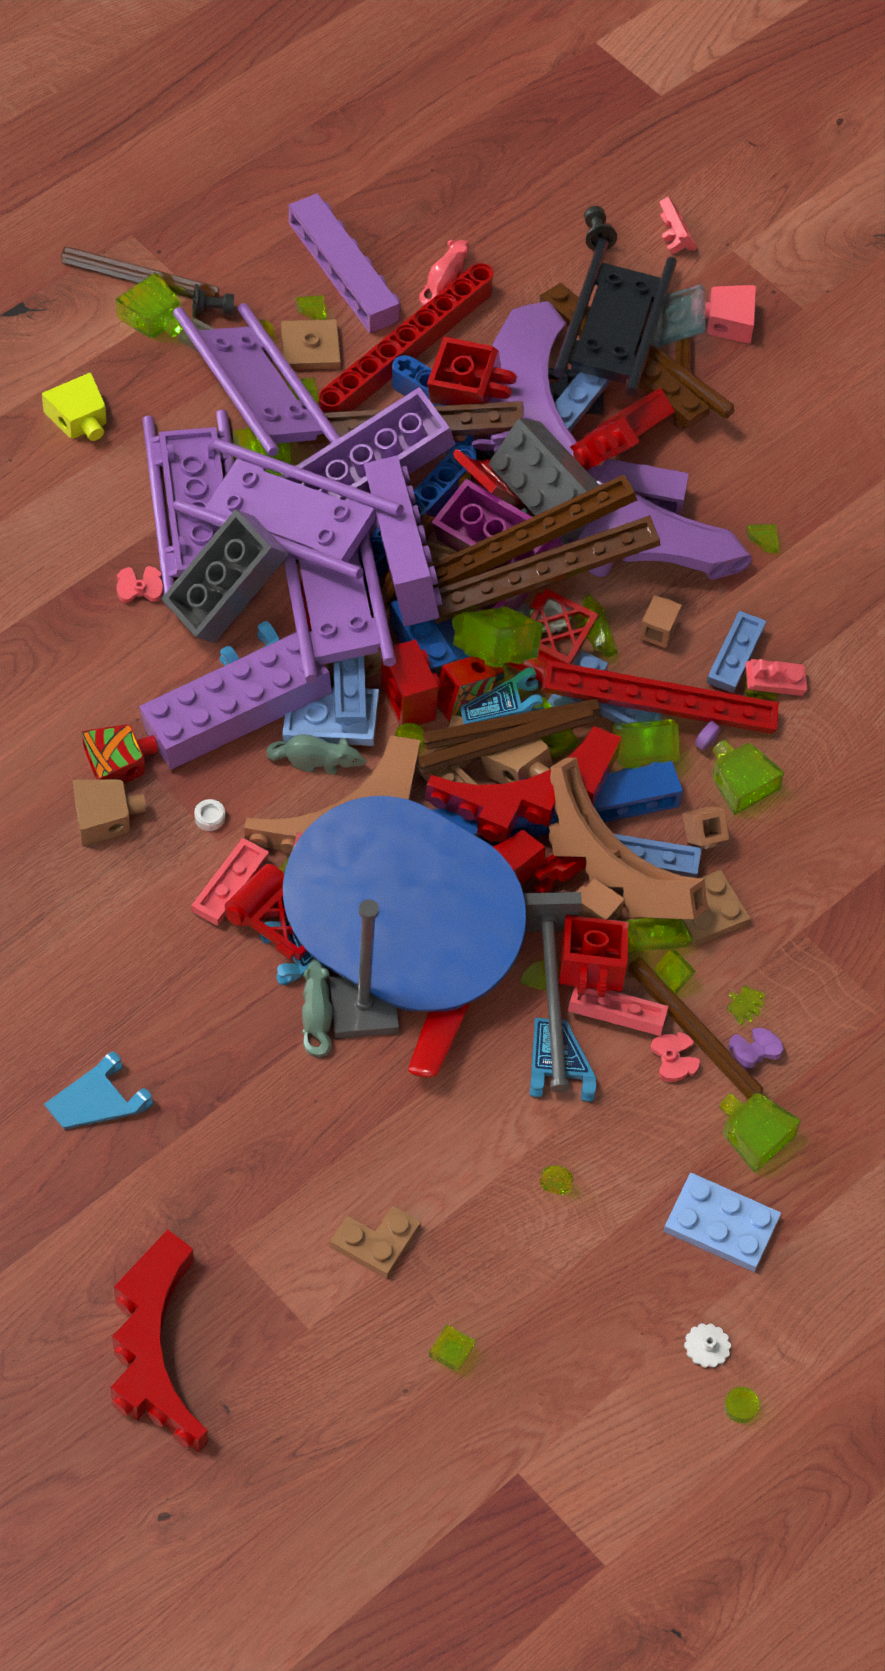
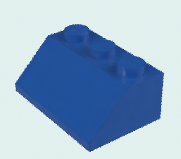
M398 600L390 603L389 624L398 640L402 644L416 639L420 649H424L427 652L431 672L436 673L438 677H440L443 665L475 656L453 618L435 624L433 619L404 627Z

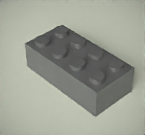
M518 418L488 463L535 516L600 486L540 421ZM587 524L560 537L577 540Z
M235 509L161 599L196 638L215 643L289 556V553L255 516Z

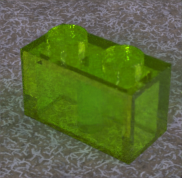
M673 719L613 724V734L622 737L616 762L619 765H623V768L634 769L641 767V764L680 761L679 728Z

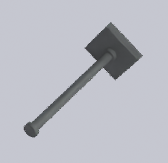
M581 892L523 893L526 905V932L542 931L553 1074L550 1090L553 1092H564L570 1089V1085L565 1074L555 931H563L566 915H580L582 905Z
M364 900L359 905V915L362 917L358 986L342 976H331L328 980L330 1001L333 1006L335 1039L399 1033L397 1008L371 995L375 918L379 914V905L374 900Z

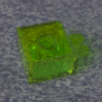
M505 606L496 609L463 612L454 616L452 620L455 631L453 645L465 650L464 653L466 655L485 660V664L489 666L501 667L503 663L509 662L520 664L524 663V660L538 657L543 624Z

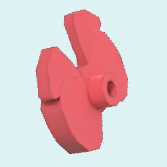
M148 566L145 568L143 580H136L131 567L122 569L117 574V596L119 600L125 604L130 603L136 596H145L151 602L161 600L163 595L162 573L156 568Z
M678 1032L677 1036L675 1034H663L653 1039L650 1050L661 1057L662 1065L658 1073L664 1082L681 1081L688 1074L693 1076L698 1071L700 1063L698 1058L680 1057L679 1052L693 1046L694 1041L689 1035Z

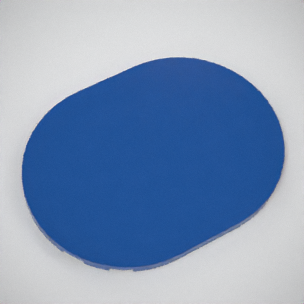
M369 796L351 800L334 807L320 816L305 830L294 846L285 869L283 881L284 906L289 923L299 942L318 962L358 986L362 924V917L359 915V905L362 901L368 899L377 902L379 914L375 918L371 995L403 1010L412 1012L439 1011L440 1013L462 1008L463 1005L484 997L507 976L518 959L526 933L525 899L518 878L509 863L497 850L482 839L431 809L408 799L392 796Z

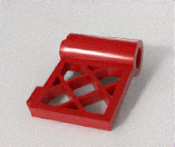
M458 449L453 452V457L473 475V480L481 488L519 510L523 508L528 509L522 500L490 467L488 463L491 459L478 462Z
M547 588L544 594L538 591L530 605V608L534 611L517 639L513 642H507L501 654V657L504 658L503 664L519 673L524 669L533 668L536 672V677L531 679H536L541 684L545 662L551 660L572 664L599 618V614ZM549 599L560 604L563 613L546 618L544 608ZM579 614L589 618L585 627L572 630L568 619ZM565 619L569 632L552 636L548 623ZM545 625L548 638L536 641L528 637L532 628ZM579 635L578 639L575 641L574 636ZM571 637L573 647L568 656L556 651L554 642Z
M265 864L225 903L226 917L234 925H249L275 943V950L291 960L294 957L300 960L307 951L302 945L297 947L288 940L287 935L295 933L291 926H286L284 916H287L282 905L284 874L278 867L272 864ZM265 917H279L280 927H269L262 920Z

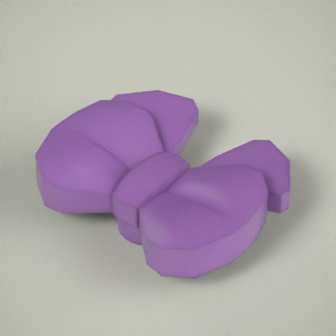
M510 431L493 435L491 440L478 439L472 441V448L481 451L494 450L496 452Z
M754 1028L752 1030L754 1042L751 1044L738 1034L730 1038L728 1048L733 1050L734 1057L746 1068L755 1067L756 1063L762 1062L764 1058L778 1060L783 1054V1045L780 1039L764 1028Z

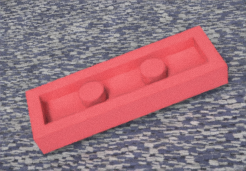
M242 838L193 902L191 911L218 926L226 916L225 903L264 866L269 859V852Z
M578 986L574 987L569 1003V1012L661 1036L669 1006L611 990L606 991L605 997H597L595 988H587L585 995L577 994Z

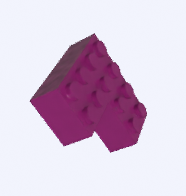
M466 479L431 523L437 539L459 552L532 517ZM561 537L488 571L563 546ZM532 590L458 617L495 639Z

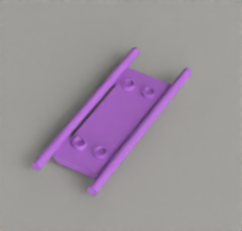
M246 303L240 304L238 311L249 327L197 330L182 307H177L173 311L174 316L269 456H275L279 452L276 443L316 440L317 435L323 433L330 443L340 438L337 431ZM263 350H266L269 356L272 358L278 369L281 371L285 379L288 381L292 389L295 391L299 399L306 407L305 410L302 408L296 397L293 395V393L286 385L282 377L279 375V373L277 372L273 364L270 362L266 354L263 352Z
M226 410L216 412L218 431L216 427L164 431L159 432V436H156L154 418L152 416H145L142 419L164 595L174 584V577H180L220 528L174 510L173 504L175 500L180 499L205 508L223 481L221 461H223L225 476L233 466L234 456L213 448V443L216 439L232 443ZM160 466H163L173 546L169 544Z
M221 439L214 441L213 448L237 457L206 507L202 508L180 499L175 500L173 504L174 510L219 527L224 524L235 509L253 515L288 553L356 579H360L363 576L364 570L348 562L377 518L375 515L376 510L380 509L396 516H401L404 510L403 505ZM266 469H270L272 471L281 473L283 475L292 477L294 479L303 481L305 483L314 485L316 487L325 489L327 491L336 493L347 498L345 500L336 498L334 496L325 494L323 492L314 490L304 485L266 472Z
M367 532L359 547L374 618H371L363 576L360 579H356L290 553L284 560L307 683H315L318 680L315 661H318L319 665L378 653V648L381 647L384 665L393 666L396 663L369 532ZM356 549L348 563L361 567ZM295 559H299V565L312 631L310 632L308 629L307 618Z

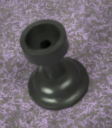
M592 206L588 208L584 213L585 223L591 228L585 236L587 247L595 251L598 240L603 238L608 241L607 250L610 249L617 241L615 228L604 224L606 222V214L602 207Z
M195 284L192 317L202 314L205 307L222 309L223 315L232 316L234 294L225 293L223 298L206 296V291L199 288V284Z

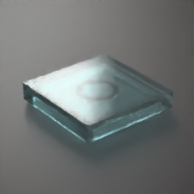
M702 284L666 296L652 342L653 345L659 347L705 332V288Z

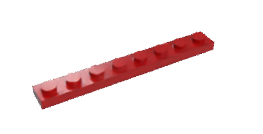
M547 660L544 664L541 691L544 693L582 700L596 699L599 703L703 722L713 721L720 725L774 734L777 731L779 702Z

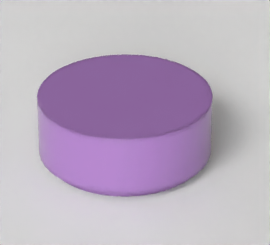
M713 721L709 722L697 737L694 745L701 751H706L718 737L721 727Z

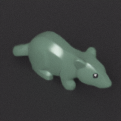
M299 734L293 736L288 742H274L266 750L267 758L272 761L287 757L295 768L306 772H313L315 767L324 766L325 772L331 775L337 773L335 765L340 764L342 767L362 766L367 762L356 749L349 746L345 738H342L339 744H335L313 735Z
M313 958L303 975L306 984L302 995L305 1001L302 1006V1022L304 1026L302 1034L304 1035L303 1046L306 1052L313 1057L321 1058L328 1055L332 1049V1042L327 1033L332 1025L333 1006L329 1002L330 994L326 982L329 972L327 969H324L320 962ZM310 1034L321 1042L319 1047H314L309 1043L308 1036Z

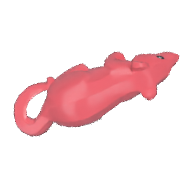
M468 240L448 241L447 245L450 249L441 259L434 263L428 274L427 285H425V289L420 293L419 302L422 307L431 300L425 298L427 292L431 291L432 298L457 279V276L464 273L463 264L464 259L468 255Z

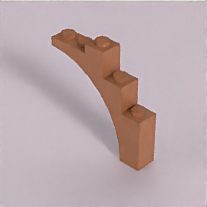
M390 735L382 759L374 772L357 790L341 801L310 814L281 819L246 818L244 838L263 849H277L291 854L297 832L304 833L315 820L338 805L369 796H392L411 800L416 766L419 760L420 740Z
M565 758L551 767L550 780L554 786L555 811L559 818V821L549 826V841L552 845L554 856L586 857V872L589 875L590 882L595 878L607 887H623L627 917L695 919L708 909L704 879L680 876L654 866L637 856L621 843L604 824L592 805L582 782L577 758Z

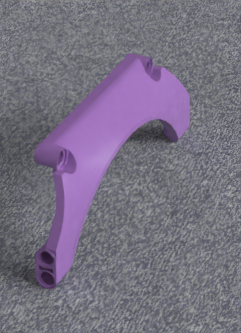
M548 301L512 309L492 346L499 350L501 368L514 372L517 379L511 385L498 383L507 385L511 389L512 394L509 399L491 397L489 403L523 401L524 419L540 421L573 456L570 446L576 443V441L564 425L556 409L548 380V360L551 347L564 331L567 323ZM485 434V435L488 437L489 440H491V436L497 435V434ZM599 465L586 470L599 485L614 479ZM636 494L637 501L588 523L577 539L580 540L650 515L661 545L623 558L624 562L644 560L671 562L703 571L709 579L715 580L743 571L750 565L753 559L751 554L730 530L682 517L657 506ZM568 539V543H571V542H574V541H577V540H575V539ZM614 562L589 570V572L598 577H605L609 574Z

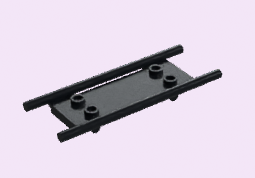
M602 238L598 240L553 373L556 377L562 378L569 363L571 364V370L623 384L626 383V380H629L625 393L629 397H634L637 394L677 260L674 257L666 259L661 278L603 262L608 247V241ZM597 285V289L580 340H576L594 286ZM651 301H653V304H652V307H651V311H650V314H649V317H648V320H647V323H646V327H645V330H644V333H643V336H642V339H641V343H640V346H639L637 355L635 356V351H636V348H637V345H638V342H639V339H640V335H641V332H642V329H643V326H644V323H645V320H646V316H647V313H648V310H649Z

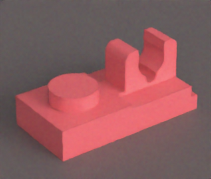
M669 196L661 200L659 203L664 211L660 214L661 218L668 228L672 226L671 229L662 234L666 243L674 240L673 243L667 246L670 252L676 254L684 248H687L688 251L698 249L679 209Z
M751 659V661L745 663L748 690L803 696L807 692L804 664L765 661L764 659Z

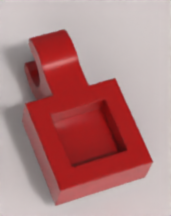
M550 855L545 859V866L537 868L532 873V877L541 881L538 885L534 886V890L539 893H548L557 879L563 882L571 879L586 868L585 858Z

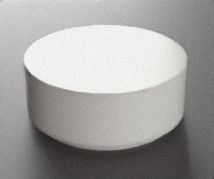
M213 799L201 801L194 811L195 823L205 831H215L221 828L225 822L224 806L219 801Z

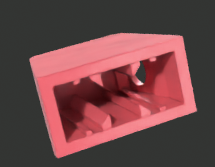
M714 286L711 288L709 302L693 300L692 317L707 319V333L709 335L750 344L754 328L756 286Z

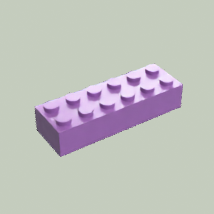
M419 387L304 460L296 467L370 493L364 463L398 455L401 467L407 466L408 473L411 474L456 444L450 427ZM286 475L279 476L342 500L347 498Z
M398 455L364 463L370 493L401 504L404 507L401 516H396L377 509L375 512L404 627L438 619L437 606L443 605L439 588H433V585L438 584L434 566L428 567V564L432 563L429 546L422 547V544H426L427 541L423 525L417 526V524H421L418 506H411L416 503L412 485L406 486V484L411 483L407 466L401 467Z
M296 632L139 706L145 730L149 736H154L159 753L169 769L172 770L267 725L291 711L294 712L311 702L332 694L330 674L324 664L319 665L318 661H315L318 680L315 683L306 682Z

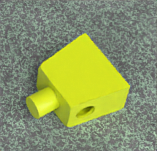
M87 373L42 393L44 413L69 438L74 439L86 434L91 441H96L103 436L104 429L102 426L107 423L106 407L91 373Z

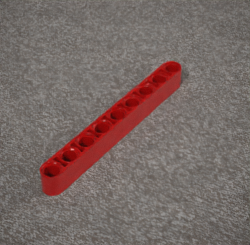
M485 263L472 265L325 386L318 396V404L322 412H347L356 409L392 379L394 359L403 355L416 359L488 299L492 294L493 269Z

